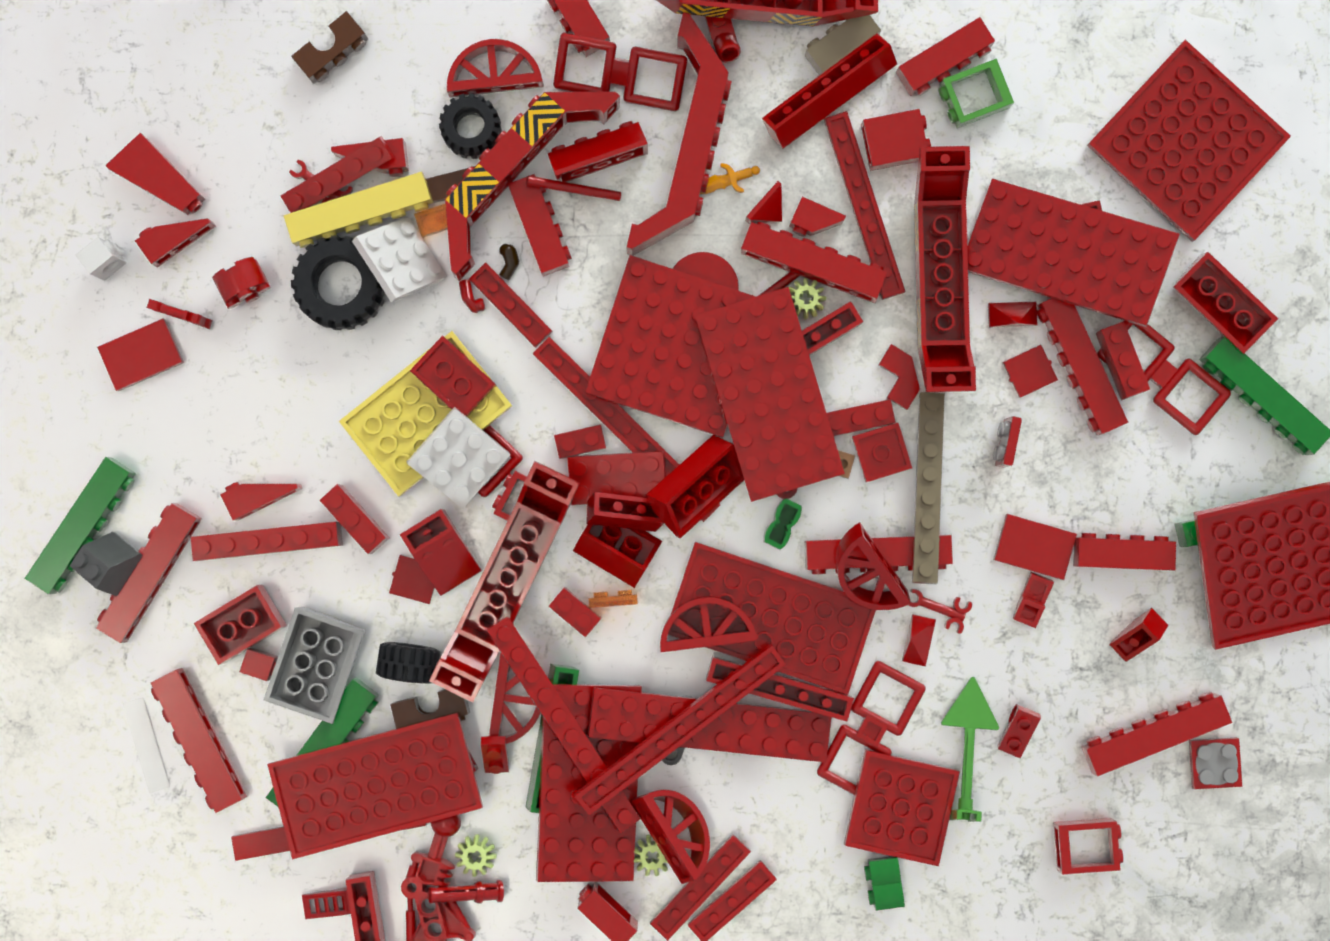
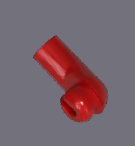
M461 280L459 288L462 301L473 313L484 311L485 304L483 299H474L470 280Z

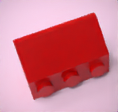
M588 524L576 543L573 552L635 588L663 541L644 530Z

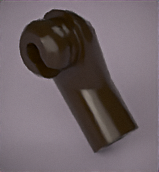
M503 244L499 248V253L503 256L505 265L499 275L509 281L519 265V258L513 245Z

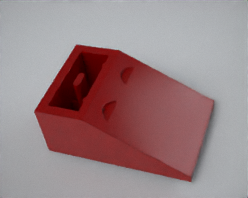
M445 509L438 510L400 534L412 556L440 596L482 571Z

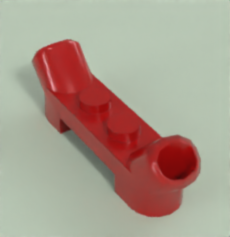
M704 16L712 48L721 62L729 63L737 60L741 49L731 19Z

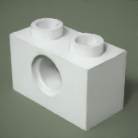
M99 237L75 254L91 275L104 281L127 263L122 257L124 252L116 243L113 244L110 240L107 239L105 241Z

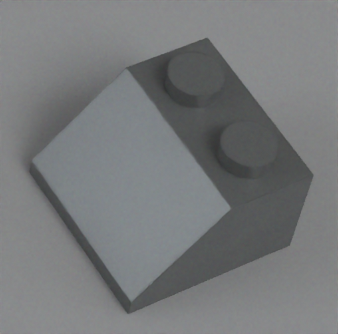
M111 532L83 545L70 567L95 589L117 596L143 555L117 533Z

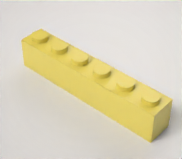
M418 172L283 216L291 242L295 246L306 248L309 244L314 245V241L323 237L327 240L331 236L344 231L347 234L359 231L360 226L369 224V226L379 225L383 223L382 219L391 216L392 219L401 218L406 215L405 212L415 209V212L423 211L429 208L428 205L432 204L433 200L423 172Z

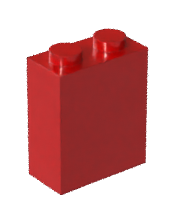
M920 109L864 119L862 121L861 130L870 171L918 162L920 147H931L930 139H926L924 132L927 129L925 115H921Z

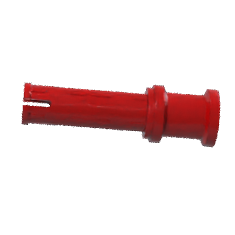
M497 880L496 883L482 884L481 881H477L474 885L429 887L428 901L430 904L470 900L482 904L483 901L490 900L502 902L504 898V886L501 880Z

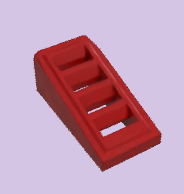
M347 887L302 895L305 919L351 914ZM337 896L342 897L343 908H339ZM328 897H332L334 909H330ZM319 898H323L324 911H321ZM310 899H314L316 912L311 913Z

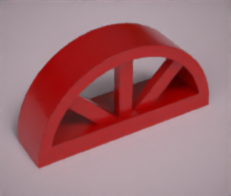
M503 39L482 40L467 47L453 62L447 78V93L449 97H458L461 94L467 96L469 93L476 95L544 87L540 69L530 53L521 46ZM495 51L515 55V58L498 76ZM488 52L490 77L488 78L469 61L478 55ZM522 61L526 62L533 71V73L511 75ZM463 68L477 78L457 81Z
M859 522L854 525L839 542L835 558L839 583L845 594L855 603L874 610H893L911 604L908 589L862 524ZM858 545L867 559L849 555ZM845 564L872 568L852 580L848 578L844 571ZM879 576L874 591L860 587V585ZM885 584L890 591H883Z
M700 597L685 602L670 615L662 630L660 652L756 641L758 639L751 620L738 606L722 598ZM709 603L722 605L732 610L713 635H711L707 605ZM700 605L704 636H701L678 618V616L687 609ZM737 615L741 617L748 629L746 631L724 633ZM673 623L691 636V638L667 640Z
M500 653L489 736L501 735L504 714L517 731L506 736V743L508 744L524 736L534 726L541 713L535 707L530 721L523 727L505 704V702L536 706L530 697L506 694L508 690L520 681L516 676L508 681L510 666Z
M657 790L631 800L632 806L681 884L695 881L703 872L710 851L708 827L698 807L686 796L672 790ZM654 800L665 802L664 814ZM674 808L684 820L672 829V812ZM688 827L691 842L678 839L677 835ZM686 850L692 851V852H691V858L689 857V855H688V853L686 852Z

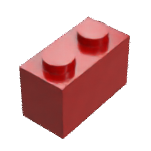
M566 587L561 590L548 606L584 637L590 633L602 618Z

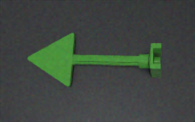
M971 677L941 721V725L963 727L965 729L961 798L958 799V809L951 810L949 820L981 822L982 812L973 810V799H971L975 729L999 730V725L975 677Z

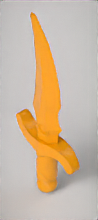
M721 163V168L725 169L728 173L709 177L706 193L701 192V194L711 193L721 188L725 189L729 185H732L736 192L743 193L744 189L738 186L737 181L758 175L760 168L753 166L752 168L749 167L734 172L731 166Z

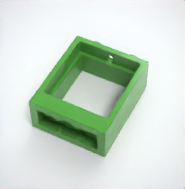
M997 58L943 79L940 83V88H938L942 101H946L949 110H947L949 120L952 124L955 123L957 129L1007 110L1014 104ZM985 72L997 103L964 116L952 85Z

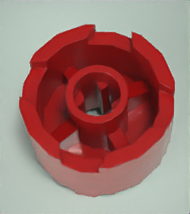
M248 257L234 262L235 266L226 271L222 268L213 275L212 279L228 309L238 306L244 300L246 303L253 302L259 298L258 294L271 288L256 258Z

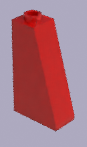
M139 133L105 165L115 174L187 215L197 212L205 200L195 187L142 133Z

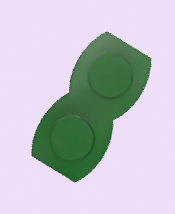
M787 498L783 499L775 509L774 521L767 526L764 532L763 542L781 550L790 539L791 527L798 522L801 516L802 506Z
M889 856L867 859L868 866H864L866 881H871L872 889L867 890L869 905H874L876 911L905 907L898 858Z

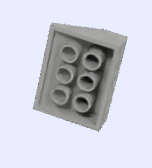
M295 607L263 700L333 724L365 630L305 607Z

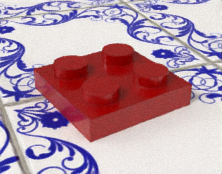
M899 423L852 436L865 482L912 469Z

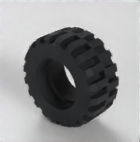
M338 235L331 236L327 240L324 237L317 240L318 243L316 245L309 244L305 248L307 252L304 255L300 254L296 259L299 261L297 267L293 266L292 274L294 275V280H291V288L294 289L293 297L304 314L323 327L341 331L342 329H355V326L359 324L363 326L368 323L367 319L371 316L374 318L378 314L376 311L378 307L383 306L385 302L383 299L385 292L353 244V238L347 236L340 238ZM345 261L358 269L362 279L361 288L356 297L349 303L340 306L327 303L319 293V278L329 265Z

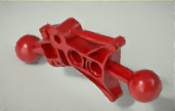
M455 815L431 822V827L435 834L429 853L416 851L411 855L412 865L409 866L406 878L401 884V891L407 897L408 910H406V941H447V938H460L465 941H472L476 936V932L468 924L457 902L435 903V909H429L425 905V900L428 899L429 887L427 885L449 887L450 881L447 878L453 877L452 872L449 870L455 869V865L448 859L442 858L448 837L455 835L461 827L460 815ZM413 899H415V903L420 918V923L417 929L415 910H413ZM438 923L442 928L441 933L434 932L431 924Z

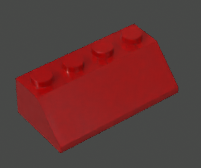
M632 121L625 122L619 125V129L614 131L605 129L598 132L596 137L590 139L582 137L575 140L573 145L567 147L559 145L552 148V152L548 153V157L556 180L569 182L648 154V143L639 122L634 124Z
M1209 252L1201 254L1184 271L1173 286L1242 354L1279 319Z
M712 435L646 494L654 513L676 537L682 538L744 481L733 443Z

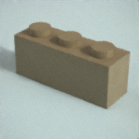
M870 15L847 19L841 25L836 23L826 31V36L820 40L817 37L806 46L808 49L805 52V57L818 75H821L876 33L880 35L881 29Z

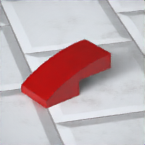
M1030 572L1013 619L1036 628L1045 609L1044 604L1054 581Z

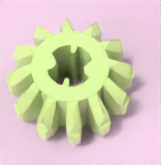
M808 278L803 279V286L796 280L794 282L796 289L789 287L790 293L793 295L791 297L794 307L797 309V317L800 312H803L804 320L808 319V312L813 317H816V309L821 311L824 309V306L819 302L826 301V296H818V294L824 291V288L820 287L816 290V280L812 282L811 286L808 285ZM804 293L807 294L808 298L812 299V301L809 300L808 304H804V300L799 298Z
M475 834L474 842L469 836L465 837L466 844L460 842L457 847L461 851L455 853L456 858L462 859L457 862V867L465 865L464 874H467L469 869H472L473 877L477 876L478 869L482 875H485L487 873L486 867L492 869L494 866L490 860L497 857V854L489 853L495 848L494 844L486 846L485 844L488 842L487 837L482 842H479V834ZM479 851V857H482V859L477 858L473 860L471 858L473 854H470V852L475 853Z
M648 834L646 835V844L641 839L637 841L641 848L635 847L634 853L638 856H635L634 863L641 862L637 866V870L641 871L645 867V876L650 875V870H654L655 876H659L658 868L666 872L668 868L664 863L668 862L656 842L651 841V836ZM657 851L658 859L651 858L649 860L647 852L654 853Z

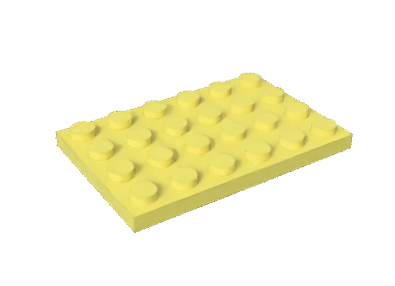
M453 331L448 333L445 338L488 376ZM427 351L339 421L398 497L402 496L424 478L407 464V460L452 410L410 372ZM495 386L467 418L484 430L513 406L500 389Z

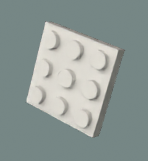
M408 216L356 236L352 240L391 302L438 283L447 276Z
M454 407L407 460V464L463 509L505 462L510 453Z

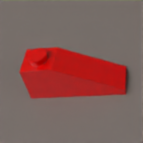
M403 138L384 140L394 158L373 170L389 174L392 177L403 175V172L409 171L406 142ZM370 142L332 146L331 152L336 157L343 159Z
M206 218L155 226L153 228L149 227L140 232L139 238L135 242L149 262L159 267L216 227V225Z
M235 482L225 487L226 492L220 494L232 520L239 521L303 488L301 484L239 485L238 482Z

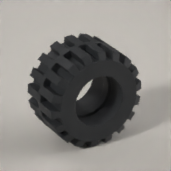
M469 93L468 97L461 94L457 100L452 98L449 106L445 104L443 107L444 113H440L439 117L441 120L439 129L446 145L456 155L460 154L463 158L471 156L472 159H477V155H481L487 148L491 150L494 147L495 140L502 132L498 113L489 100L486 101L481 95L475 97V94ZM467 115L480 116L484 120L482 132L473 138L460 136L457 132V126L463 117Z
M398 642L381 643L376 674L389 680L430 684L429 680L440 659L441 652L435 648Z

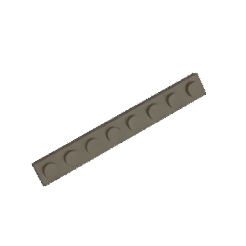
M920 392L912 583L934 585L938 583L945 393Z

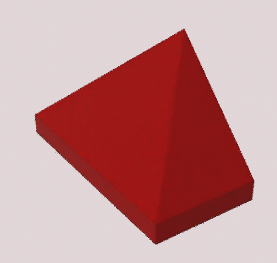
M779 181L774 184L746 216L745 221L748 224H751V222H782V184Z
M988 303L989 327L1037 326V303Z
M912 614L902 657L903 662L926 667L936 619Z

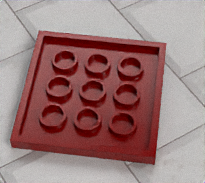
M865 749L844 845L939 866L960 771Z

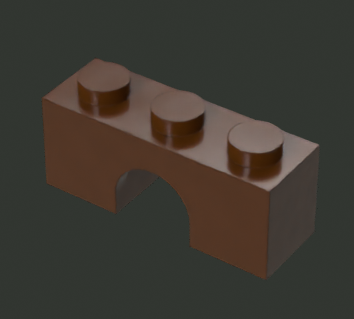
M347 11L328 25L335 35V43L329 50L320 51L309 41L291 56L313 84L326 79L331 69L335 66L343 65L348 59L347 56L353 51H360L366 45L368 37Z
M443 689L437 692L439 707L435 712L424 711L419 706L417 696L393 702L390 706L397 729L456 712L459 713L460 721L466 720L465 715L470 713L468 700Z

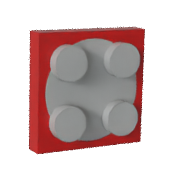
M1012 416L1004 419L1003 423L1000 422L997 432L1000 442L999 446H995L993 452V460H996L995 466L1004 468L1013 465L1022 423L1021 418Z
M1239 738L1189 740L1192 789L1243 787Z

